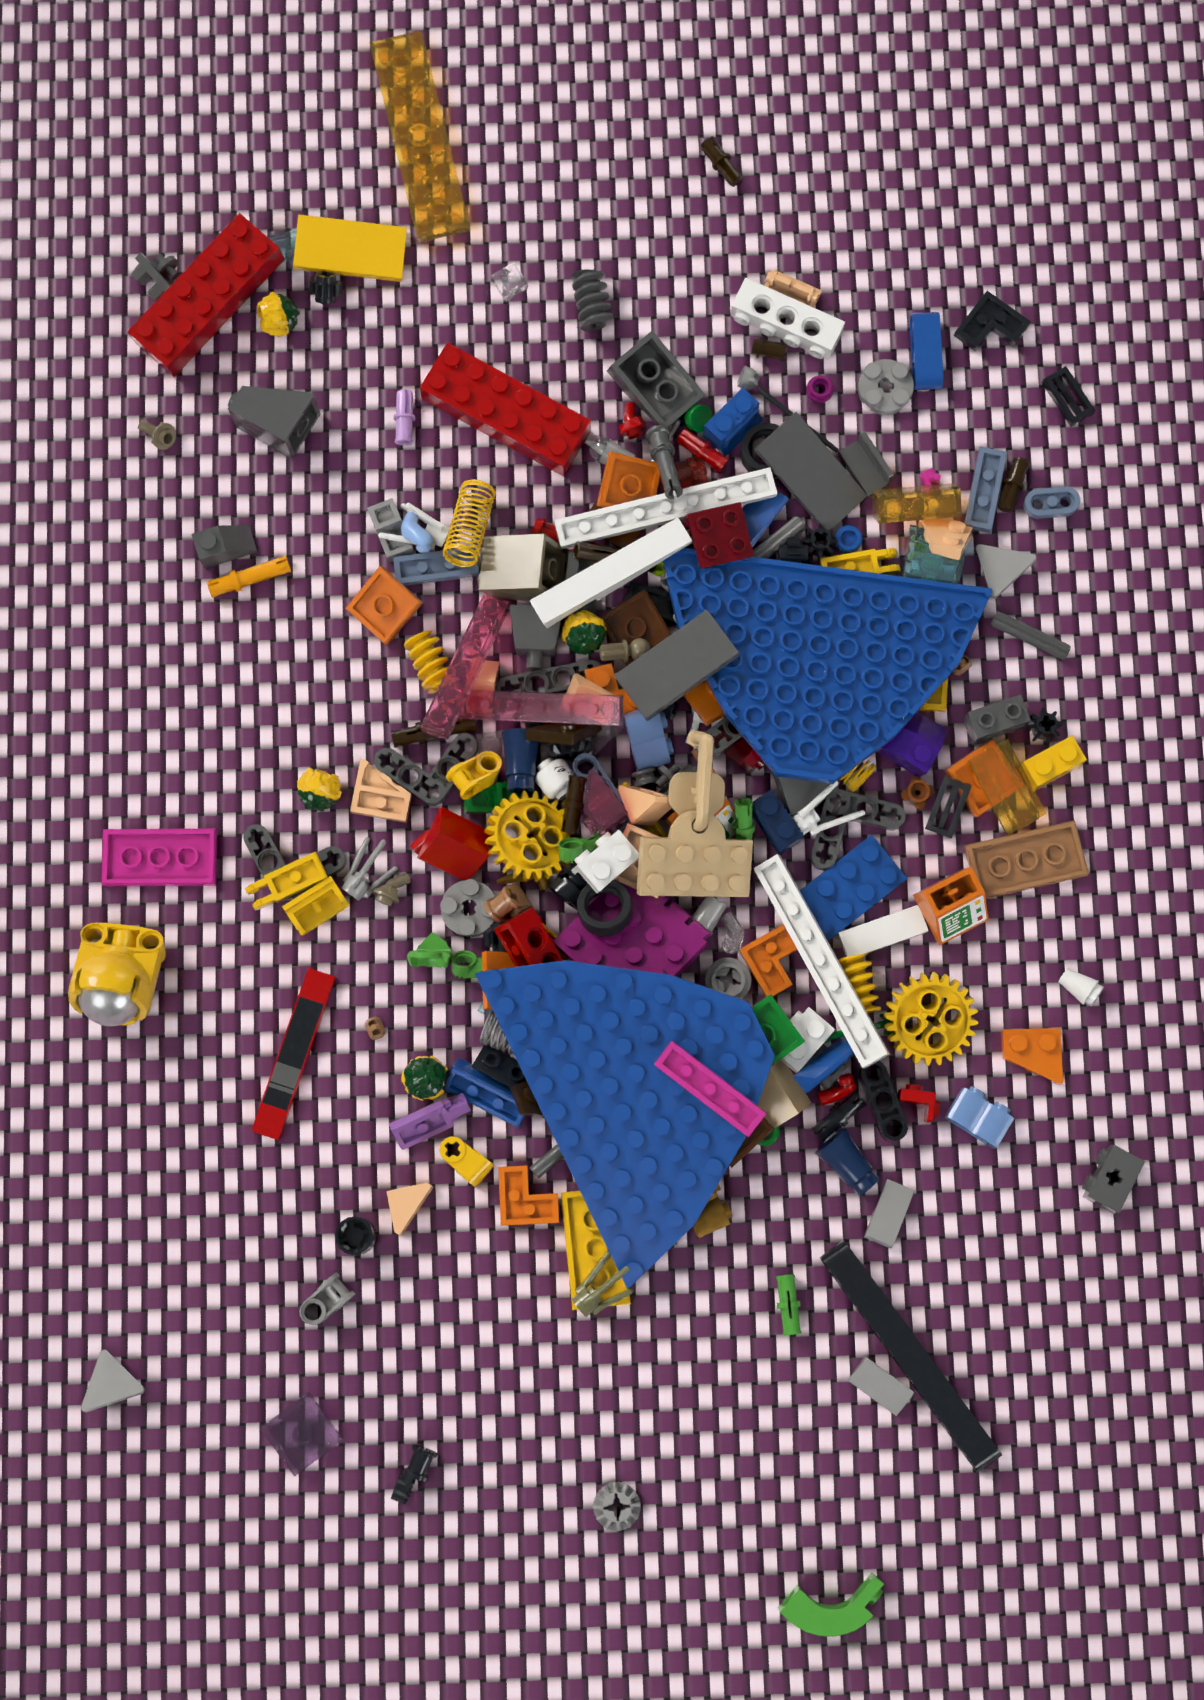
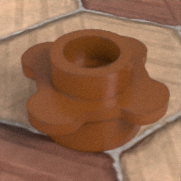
M913 776L909 781L910 784L907 789L902 790L901 798L904 801H910L916 809L920 810L925 808L926 800L934 795L935 790L932 785H928L920 777ZM915 791H920V795H916Z

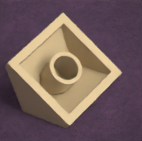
M781 1060L771 1066L758 1106L767 1112L764 1117L774 1128L799 1114L811 1103L804 1090L794 1080V1075L789 1067Z

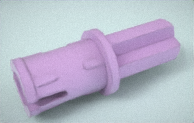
M401 389L397 391L396 414L393 416V419L396 421L395 443L397 445L407 446L413 444L412 422L415 420V416L413 415V393L411 390Z

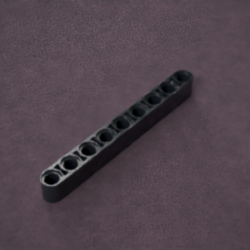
M842 1240L823 1254L820 1260L976 1472L979 1474L1001 1457L1002 1454L846 1242Z

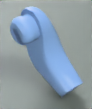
M408 512L401 524V534L404 538L417 545V551L427 553L432 548L433 538L418 524V515L414 512Z

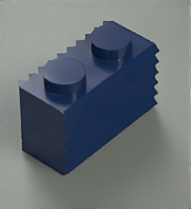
M770 790L753 801L752 816L777 853L782 855L801 842L804 832H800L797 823L793 822L794 818H790L791 814L787 813V809H784V804H780L781 800L777 799L778 795H774V790Z

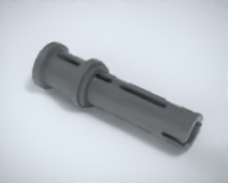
M655 425L646 432V440L651 445L650 455L657 462L665 496L669 499H675L673 490H675L677 498L683 493L673 460L675 448L669 441L670 430L668 427Z

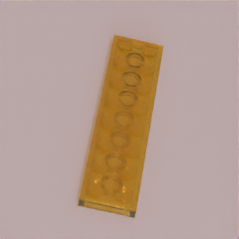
M422 31L369 42L418 243L471 231Z

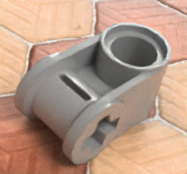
M336 1272L303 1302L299 1311L300 1317L306 1324L319 1325L334 1312L341 1309L356 1294L344 1286L338 1279L340 1275ZM332 1287H334V1288L336 1289V1291L341 1295V1297H339V1296L335 1293V1291L332 1289ZM312 1303H317L321 1307L322 1313L319 1319L313 1321L308 1318L306 1310Z

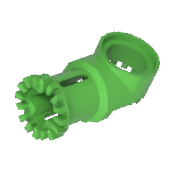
M599 830L588 839L566 838L558 843L559 859L562 862L566 860V863H569V861L573 863V860L586 849L592 853L598 848L595 842L606 832Z
M467 950L455 952L451 957L452 974L460 979L461 977L463 979L477 978L475 973L482 971V957H476L473 952ZM461 962H463V963L467 962V963L470 964V965H468V966H460V965H457V964H461Z

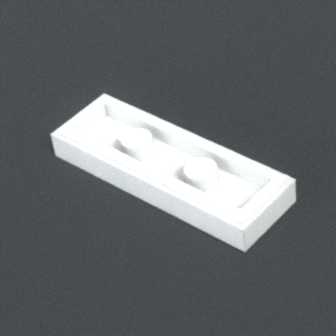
M916 905L839 932L838 936L845 955L848 957L868 954L922 935L929 930L919 906Z

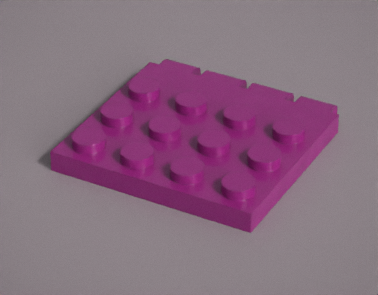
M621 883L627 889L632 902V917L629 925L622 932L606 937L591 934L583 927L578 916L553 940L557 949L570 961L671 974L678 977L707 947L706 940L711 932L697 920H694L688 926L687 923L691 920L692 916L676 902H673L667 908L666 906L671 901L669 896H659L658 898L640 896L637 894V889ZM600 894L588 906L590 917L600 922H607L617 918L622 910L619 898L611 894Z

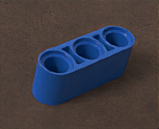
M939 312L911 313L910 344L914 390L942 389L943 360Z

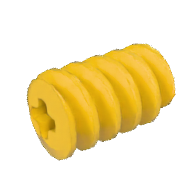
M427 630L405 641L404 647L410 651L408 656L410 660L414 661V669L419 671L417 676L419 680L423 681V689L427 690L428 694H433L451 686L457 681V677L447 676L453 668L452 666L443 667V664L448 661V657L438 656L444 651L443 646L434 647L439 641V637L430 638L429 635L432 631Z
M858 954L839 959L840 965L844 968L843 970L866 1012L873 1013L881 1010L880 1006L872 1005V1002L877 1000L879 996L869 993V991L877 986L873 983H867V980L874 976V973L865 971V968L872 965L871 961H865L862 958L868 954Z

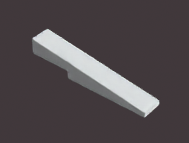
M676 518L529 601L542 623L549 628L594 599L598 601L693 543L679 518Z

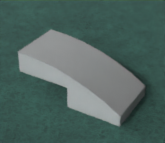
M393 498L367 508L377 535L382 532L402 536V519ZM379 538L389 563L393 562V557L414 553L412 544Z
M887 1179L864 1237L892 1248L914 1190Z

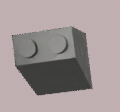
M242 386L238 393H233L228 402V411L236 428L290 459L294 458L321 415L315 396L310 392Z

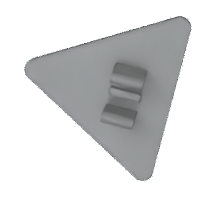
M982 544L976 546V552L987 586L992 588L991 597L994 599L1002 594L1036 561L1035 554Z
M102 1350L82 1402L81 1410L86 1413L144 1393L145 1388L107 1350Z

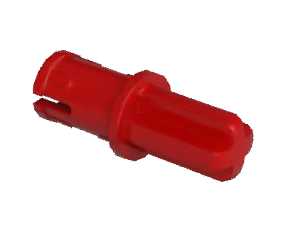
M684 429L677 438V443L697 456V461L701 459L718 473L723 470L729 461L728 457L726 458L712 448L709 441L705 443L687 429Z

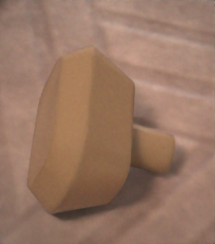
M963 654L958 667L953 671L955 675L963 674L972 666V662L967 655Z
M374 1016L366 1020L365 1027L372 1040L380 1039L385 1035L386 1031L379 1017Z

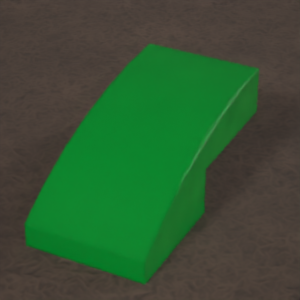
M496 782L493 786L464 800V814H490L495 806L501 807L500 802L502 799L505 798L509 801V797L513 794L508 791V782ZM515 793L520 798L521 793Z

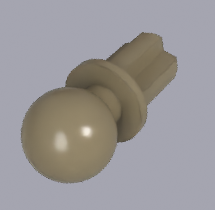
M642 638L633 640L630 645L624 639L621 643L600 645L599 655L602 661L623 659L624 662H628L629 656L636 660L649 651L651 646L647 640Z

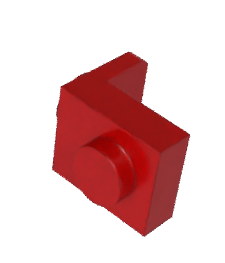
M906 1084L905 1089L901 1088L898 1090L897 1098L899 1102L925 1105V1123H931L934 1117H938L940 1100H935L936 1093L923 1091V1086Z

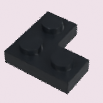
M986 291L957 328L954 337L976 351L992 331L1012 346H1015L1030 326L1031 321L992 293Z

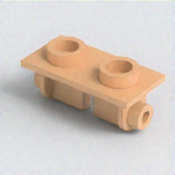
M774 269L768 272L765 279L766 283L764 286L813 308L822 290Z

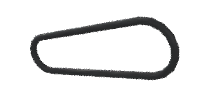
M757 387L759 393L788 416L793 414L792 411L761 387ZM809 426L826 446L834 452L839 451L836 446Z

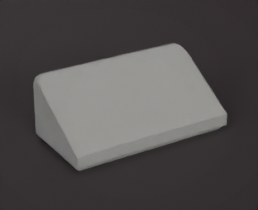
M865 1356L848 1379L850 1383L895 1416L898 1415L915 1393Z

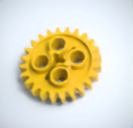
M523 791L520 794V798L513 793L509 797V801L505 798L502 799L500 802L501 807L495 806L492 810L495 816L490 815L487 819V822L492 826H487L484 830V833L492 836L486 839L485 844L493 845V848L488 852L489 855L497 854L498 856L494 864L498 865L502 862L505 864L503 873L511 869L513 870V879L519 874H523V880L527 882L530 876L533 875L535 882H538L542 875L548 880L552 876V872L558 874L562 870L561 866L565 867L567 864L566 860L562 862L559 859L558 843L563 839L570 838L573 834L561 832L564 808L559 811L556 809L558 800L550 804L546 795L542 799H538V793L534 791L529 798L527 792ZM527 813H533L537 817L538 822L530 821ZM509 828L515 831L517 838L509 837L505 829ZM530 834L534 835V837L530 839L526 836ZM544 835H551L555 839V844L548 843ZM523 851H530L534 855V860L525 858Z
M922 972L918 982L910 976L909 981L911 985L907 987L905 984L900 983L902 992L899 994L892 991L891 993L896 998V1001L886 1002V1005L892 1009V1012L884 1013V1017L891 1020L890 1023L884 1025V1028L887 1031H893L887 1038L891 1042L897 1041L894 1045L897 1052L904 1049L902 1053L904 1058L907 1059L913 1054L912 1060L916 1064L923 1058L926 1066H929L932 1058H934L935 1062L941 1065L943 1056L951 1062L953 1061L951 1054L953 1051L962 1055L959 1047L961 1044L970 1046V1043L965 1039L967 1035H976L970 1029V1026L978 1024V1021L971 1017V1015L978 1013V1010L975 1007H969L975 1000L971 996L965 997L969 991L966 987L958 989L960 985L958 980L954 979L949 984L950 977L947 974H944L939 980L936 972H932L930 979ZM927 993H933V1001L929 1005H922L921 1000L923 996ZM946 998V1002L941 1004V1000ZM950 1009H956V1017L951 1021H945L946 1012ZM928 1015L936 1018L933 1023L926 1020ZM910 1017H917V1024L911 1029H906V1020ZM939 1032V1041L935 1044H929V1036ZM921 1034L920 1039L916 1040V1036Z

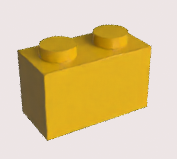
M1072 735L1027 759L1019 766L1018 770L1030 791L1034 792L1079 768L1087 759Z

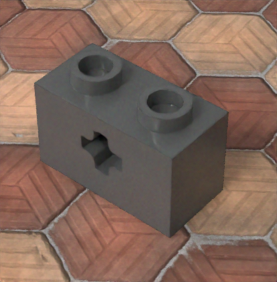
M1110 1145L1107 1149L1102 1148L1095 1161L1098 1167L1094 1175L1090 1173L1084 1181L1082 1189L1085 1192L1082 1197L1113 1214L1120 1213L1145 1161L1116 1145ZM1114 1171L1113 1177L1116 1179V1182L1108 1184L1109 1178L1106 1177V1173Z

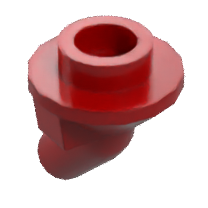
M628 402L625 405L624 423L619 426L620 435L622 437L627 436L629 440L643 434L642 430L646 428L643 418L641 416L635 417L636 405L633 402Z

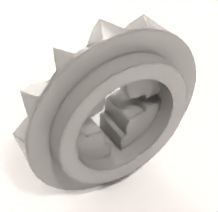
M721 958L708 968L705 984L708 988L742 999L749 991L751 976L748 968L741 961L735 958ZM732 969V979L740 983V985H730L729 989L724 992V983L716 977H725L729 970Z
M612 1482L603 1486L597 1492L593 1504L597 1521L606 1529L614 1531L630 1528L638 1519L641 1509L640 1499L636 1491L628 1484L622 1482ZM615 1494H618L621 1504L630 1505V1507L621 1510L619 1519H616L614 1510L604 1509V1507L613 1504Z

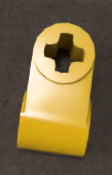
M481 752L479 755L453 766L447 772L446 779L449 782H453L459 789L461 798L467 800L495 784L502 760L495 752Z
M447 1137L440 1145L439 1151L444 1161L451 1165L461 1177L475 1188L494 1167L488 1159L477 1150H473L458 1137ZM448 1143L450 1145L458 1143L460 1145L458 1147L460 1155L447 1157L448 1150L445 1146Z

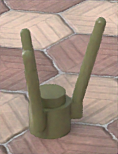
M609 1251L600 1259L584 1282L575 1289L577 1294L572 1298V1301L585 1317L591 1313L596 1315L602 1309L633 1293L632 1289H628L599 1303L603 1300L600 1295L630 1270L629 1266L622 1268L598 1289L595 1290L592 1286L587 1289L610 1258L611 1254Z

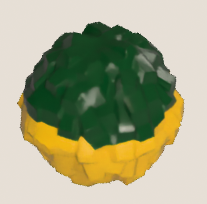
M271 292L257 304L258 318H261L260 328L263 332L280 337L289 334L297 325V316L300 315V312L297 310L294 302L287 296Z
M587 610L569 615L564 627H562V640L567 643L571 651L578 654H593L594 650H599L606 636V627L603 619Z
M308 768L305 773H302L300 779L297 780V794L306 809H316L323 812L325 809H329L330 806L336 804L342 793L340 791L341 783L339 776L335 774L330 775L326 771L319 769L313 771L312 768Z
M417 1056L410 1060V1063L405 1067L401 1079L406 1087L405 1090L413 1098L424 1101V1099L435 1100V1098L444 1093L442 1087L444 1086L448 1069L435 1056Z

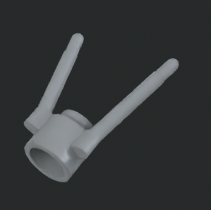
M366 837L348 874L343 879L345 883L341 888L358 901L362 896L369 898L373 889L378 888L398 871V867L394 866L369 887L367 886L370 881L364 876L385 846L386 841L384 839L380 841L360 872H357L356 870L370 841V838Z

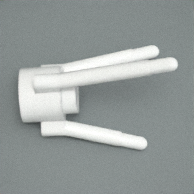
M402 503V509L407 512H414L418 515L419 520L427 524L425 530L433 538L431 550L434 549L435 545L442 548L450 527L433 519L411 503ZM382 532L378 534L379 538L414 544L400 535Z
M836 781L834 784L827 786L806 807L792 815L791 818H794L793 822L797 823L800 832H804L803 835L810 832L814 836L820 831L864 816L865 811L861 810L817 825L820 818L814 808L825 800L827 795L839 784Z

